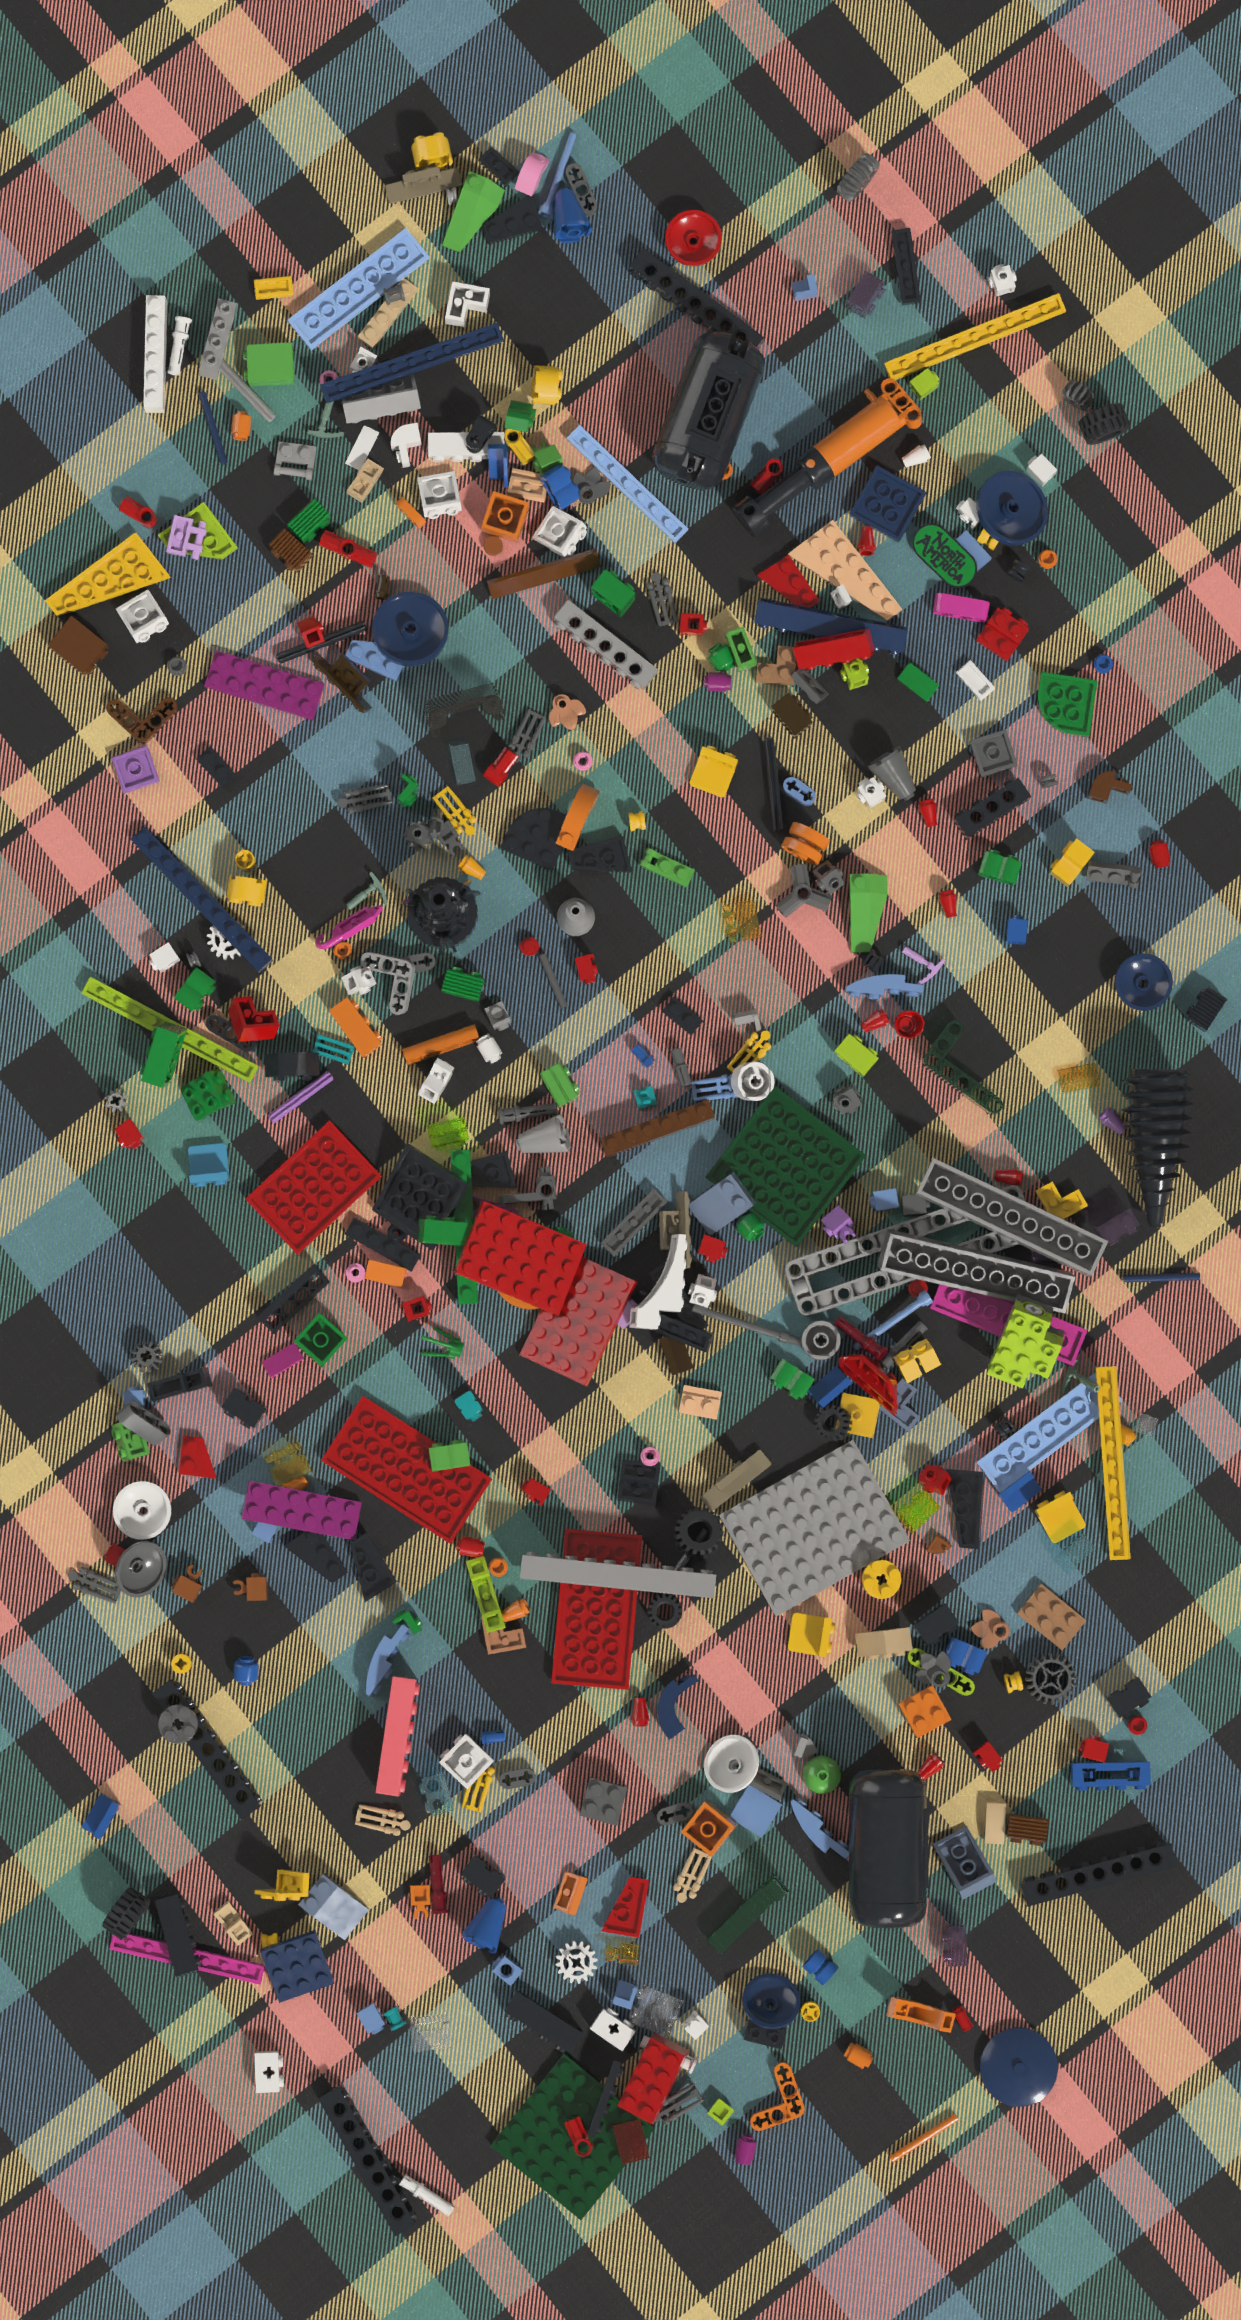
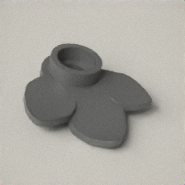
M597 468L590 470L585 477L576 473L573 478V483L578 486L580 491L578 493L580 496L579 501L583 504H591L596 498L606 496L611 487L610 482H601V476ZM589 492L591 496L585 498L584 493Z
M944 1651L937 1658L934 1655L923 1653L921 1655L923 1669L915 1674L918 1680L924 1684L932 1683L936 1687L946 1686L950 1680L948 1671L951 1667L949 1656ZM942 1674L944 1679L939 1680L937 1675Z

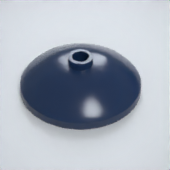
M1136 954L1129 957L1120 965L1116 973L1115 988L1119 998L1124 1004L1135 1010L1149 1011L1158 1008L1168 999L1172 991L1173 978L1169 967L1163 960L1151 954ZM1144 981L1146 983V986L1141 987L1139 985V982Z
M762 1974L753 1978L746 1985L743 1992L742 2006L745 2014L753 2023L766 2029H779L789 2025L796 2018L800 2009L801 2001L797 1988L790 1980L778 1974ZM767 2005H771L773 2008L769 2009Z

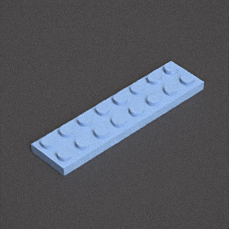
M405 228L287 321L312 351L384 295V288L387 290L393 288L400 280L406 278L429 260L430 257L408 229Z
M1095 1372L1088 1378L1097 1384ZM1080 1383L978 1460L976 1463L985 1472V1475L997 1491L1001 1493L1099 1419L1098 1393Z

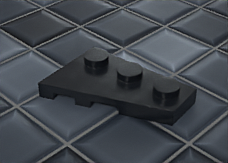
M527 195L483 225L488 245L543 230L533 195Z
M623 835L574 849V851H567L572 870L633 873Z
M507 1151L471 1161L472 1186L517 1188Z
M305 1531L284 1546L331 1583H334L348 1573L323 1534Z
M367 1533L350 1543L364 1602H367L398 1582Z

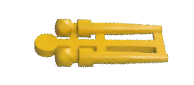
M449 786L432 797L443 811L445 817L450 820L458 834L463 831L460 825L465 827L467 835L472 836L475 833V828L468 825L466 821L469 820L473 824L476 822V818L471 815V811L464 806ZM447 791L452 796L456 804L460 807L459 809L456 810L452 803L445 796V793ZM442 797L446 804L450 807V809L453 811L451 815L447 811V809L441 804L438 798ZM463 811V815L467 818L463 819L459 813ZM455 816H457V818L460 820L459 824L457 820L454 819Z
M768 1031L761 1032L760 1040L756 1041L758 1034L753 1032L751 1037L747 1038L745 1044L728 1064L727 1068L733 1072V1064L745 1051L748 1054L739 1065L746 1063L751 1056L754 1057L752 1062H758L767 1054L766 1051L771 1049L770 1043H765L764 1047L761 1045L764 1040L770 1039V1033ZM755 1043V1046L750 1050L748 1047ZM758 1047L762 1048L757 1052V1055L754 1053Z
M489 1767L487 1772L484 1771L478 1780L473 1783L476 1787L470 1805H467L466 1802L472 1785L465 1789L461 1807L481 1813L489 1785L492 1783V1774L495 1772L493 1767ZM483 1775H486L484 1779L485 1783L481 1782ZM482 1786L483 1791L479 1807L477 1808L474 1805L479 1787Z

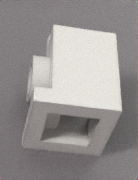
M360 347L359 352L350 365V371L354 373L376 365L378 362L377 355ZM360 361L366 362L364 366L359 365Z
M968 498L966 502L962 500L956 509L960 514L961 520L965 523H971L970 528L973 530L980 523L976 503L971 498Z
M696 2010L682 2023L684 2029L695 2040L709 2027V2024Z

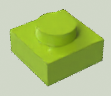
M718 2098L707 2114L723 2126L734 2112V2109Z

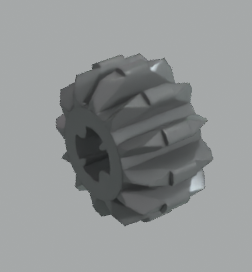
M1070 380L1062 392V396L1069 404L1083 411L1090 407L1095 397L1092 390L1076 380Z
M143 1340L142 1348L139 1344L135 1345L138 1352L131 1350V1353L136 1355V1357L131 1358V1361H138L134 1368H138L141 1365L140 1372H144L147 1367L148 1373H151V1366L156 1370L159 1369L155 1364L156 1361L163 1363V1360L157 1359V1356H162L163 1352L156 1353L160 1346L156 1345L153 1348L154 1342L150 1341L147 1347L146 1341ZM149 1351V1355H151L152 1358L151 1360L147 1359V1361L144 1362L143 1360L145 1358H143L142 1355L147 1354V1352Z

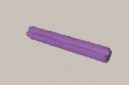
M326 1071L269 1113V1119L276 1123L333 1080V1076L330 1072Z

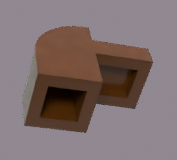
M1115 771L1101 773L1092 783L1088 799L1106 804L1111 790L1128 795L1132 784H1129V781L1123 778L1115 780Z

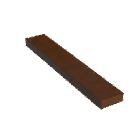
M595 548L487 581L493 600L601 567Z

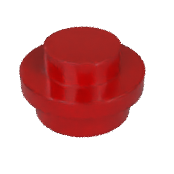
M526 937L520 943V950L526 956H533L539 950V943L533 937Z
M919 1279L913 1280L908 1287L910 1295L914 1298L918 1297L919 1293L924 1289L926 1292L928 1291L926 1282Z
M1133 1716L1128 1721V1729L1132 1734L1141 1735L1147 1729V1721L1142 1716Z

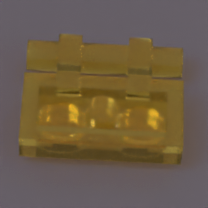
M754 900L735 903L736 911H731L730 904L722 906L724 912L722 917L726 922L727 930L725 932L729 938V943L737 942L736 935L741 934L742 941L761 938ZM738 917L739 928H734L732 918Z
M299 1441L294 1444L289 1443L285 1448L278 1451L274 1450L270 1452V1455L264 1457L266 1464L274 1461L276 1465L269 1469L276 1486H281L312 1472L305 1454L296 1455L295 1451L302 1449ZM290 1454L291 1460L281 1464L279 1458Z

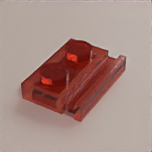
M640 2119L613 2125L622 2165L650 2158Z

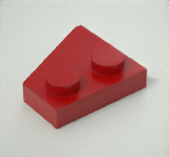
M184 1436L179 1474L216 1479V1473L214 1472L204 1438Z

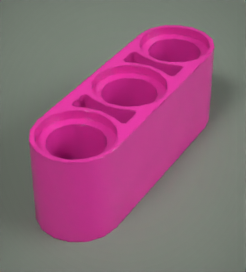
M936 593L933 613L940 616L985 623L987 622L990 603L984 600Z

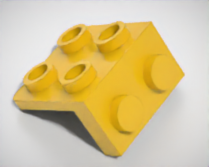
M707 745L706 748L702 746L699 759L690 779V786L723 798L730 785L738 759H735L736 756L731 753L725 752V754L717 752L718 749Z
M1065 1491L1054 1495L1055 1500L1051 1502L1045 1500L1037 1505L1038 1509L1034 1510L1052 1543H1057L1086 1526L1072 1500L1074 1498L1071 1492L1065 1493Z
M794 1613L790 1628L788 1650L827 1657V1653L831 1654L832 1642H829L830 1634H834L835 1623H832V1618Z
M284 1869L277 1870L276 1889L255 1890V1894L261 1895L262 1899H272L274 1897L276 1901H286L287 1897L288 1900H300V1897H308L309 1873Z

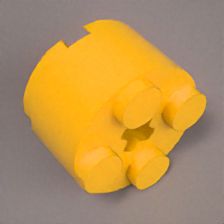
M442 132L435 133L433 136H418L414 139L411 149L417 171L424 170L425 167L431 165L439 166L440 171L445 170V165L448 163L449 166L452 165L453 160L449 142Z
M534 365L533 371L536 372V376L532 377L531 398H534L532 404L555 405L561 399V388H558V384L562 380V369L552 366Z
M229 875L226 898H229L228 902L242 904L243 900H245L247 905L261 907V903H264L267 880H262L261 882V879Z
M876 1560L868 1564L863 1570L861 1576L862 1586L870 1596L886 1599L893 1596L900 1588L901 1574L893 1563L886 1560ZM884 1574L886 1582L879 1585V1580L876 1577Z

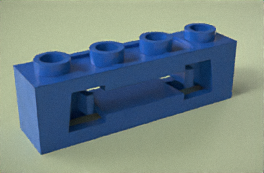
M1149 1761L1070 1763L1071 1786L1076 1787V1791L1088 1790V1787H1095V1790H1107V1786H1115V1790H1126V1786H1134V1789H1146V1786H1151ZM1138 1767V1770H1128V1777H1137V1780L1099 1778L1094 1779V1781H1084V1778H1093V1771L1082 1770L1083 1768H1094L1095 1771H1119Z

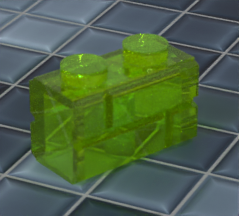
M464 1117L427 1125L431 1148H436V1151L448 1149L447 1146L455 1144V1147L464 1146L466 1141H469Z
M917 1491L911 1497L913 1501L908 1506L903 1504L897 1510L899 1514L896 1517L911 1534L941 1508L926 1491L922 1493Z

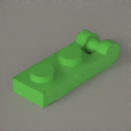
M646 848L644 852L646 855L640 861L639 866L685 888L688 887L695 872L694 869L650 848ZM652 858L657 859L655 866L650 864Z

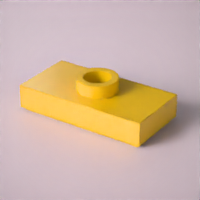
M292 276L254 280L256 300L294 296Z

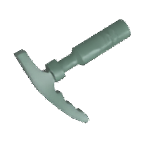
M334 401L325 403L321 416V425L318 426L319 431L308 430L307 435L319 438H337L344 435L343 432L333 434L324 432L326 429L325 424L329 419Z
M372 872L369 875L373 879L374 884L371 883L365 891H361L346 904L350 910L363 901L371 891H375L376 888L379 889L384 900L383 903L387 906L384 889Z
M1077 1359L1074 1366L1070 1365L1066 1372L1062 1393L1067 1394L1071 1377L1078 1378L1086 1387L1094 1392H1098L1100 1386L1086 1376L1080 1375V1372L1076 1370L1080 1363Z

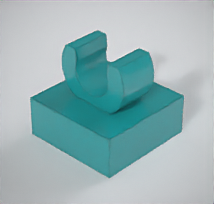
M652 1086L634 1091L639 1110L657 1105Z

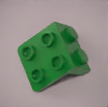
M220 1069L208 1071L181 1087V1092L196 1121L202 1120L217 1110L236 1103L233 1093L229 1089L225 1076Z

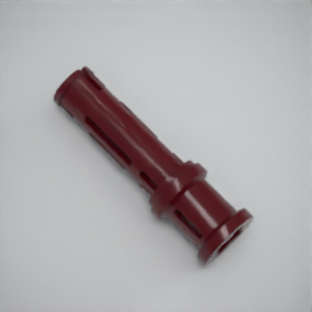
M842 1315L838 1317L840 1320L837 1319L834 1326H837L860 1344L862 1350L874 1356L877 1362L884 1357L888 1350L886 1346L883 1347L877 1343L873 1336L868 1337Z
M441 1854L429 1855L432 1885L430 1898L432 1899L433 1908L431 1915L448 1913L445 1902L447 1893L443 1887Z

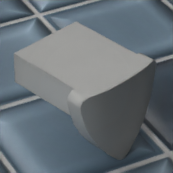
M757 1009L733 1014L735 1025L754 1022L756 1032L762 1031Z
M801 1734L794 1751V1756L802 1758L817 1753L812 1740L805 1734Z

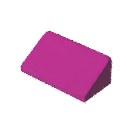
M292 1343L262 1361V1364L272 1379L302 1361L304 1357L298 1347Z

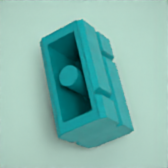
M471 1391L455 1399L456 1405L462 1410L461 1413L466 1420L471 1419L474 1422L482 1416L481 1412L483 1409Z

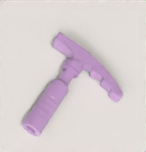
M907 946L902 951L905 955L920 964L926 965L931 970V974L929 973L927 977L917 983L919 985L931 979L945 962V959L942 958L934 966L933 962H928L923 956Z

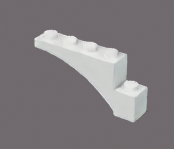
M675 1234L671 1236L670 1250L663 1272L648 1296L636 1308H631L629 1328L658 1329L661 1322L659 1311L681 1312L684 1303L682 1289L685 1286L683 1271L686 1268V1259H684L687 1249L686 1235Z

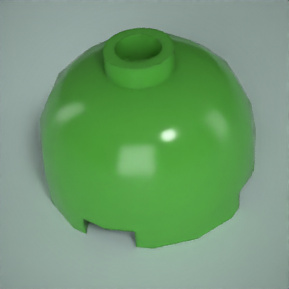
M819 1755L811 1758L806 1763L802 1776L809 1790L817 1794H827L837 1788L841 1780V1771L835 1760L829 1756Z

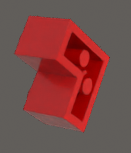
M251 996L233 998L228 1014L238 1042L275 1038L280 1026L275 1010L256 1011Z

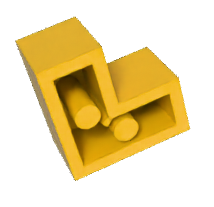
M1077 838L1074 842L1071 840L1062 851L1063 857L1060 860L1056 858L1050 866L1053 869L1050 874L1066 887H1069L1095 853Z

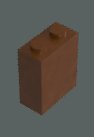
M72 616L48 644L49 649L84 677L87 674L90 675L95 670V664L99 659L103 660L109 648L104 641Z

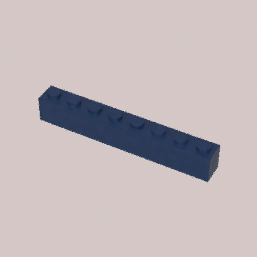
M759 597L754 623L758 624L757 626L761 628H769L771 626L776 627V630L781 632L791 630L801 636H806V634L814 635V638L869 628L875 651L885 649L888 650V653L899 655V652L904 653L908 634V627L761 597Z

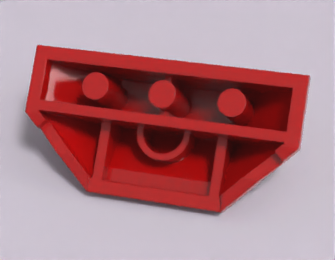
M863 1354L841 1356L838 1368L895 1416L898 1406L897 1380L895 1376L885 1371L879 1362Z

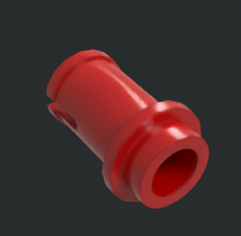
M958 2006L952 2010V2013L956 2014L957 2022L962 2031L966 2032L974 2025L965 2012L966 2008Z

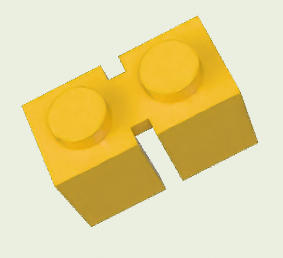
M927 1339L917 1342L912 1346L911 1350L906 1349L893 1357L907 1383L922 1376L915 1360L916 1358L926 1373L941 1365Z

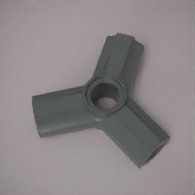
M807 864L790 866L794 890L775 905L779 912L787 918L804 903L827 912L832 896L810 888ZM805 889L808 892V896L800 898L797 892Z

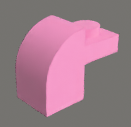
M532 152L523 164L515 189L532 196L538 188L541 176L547 168L550 159Z

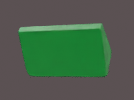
M910 662L897 678V680L926 702L929 701L939 688V684Z

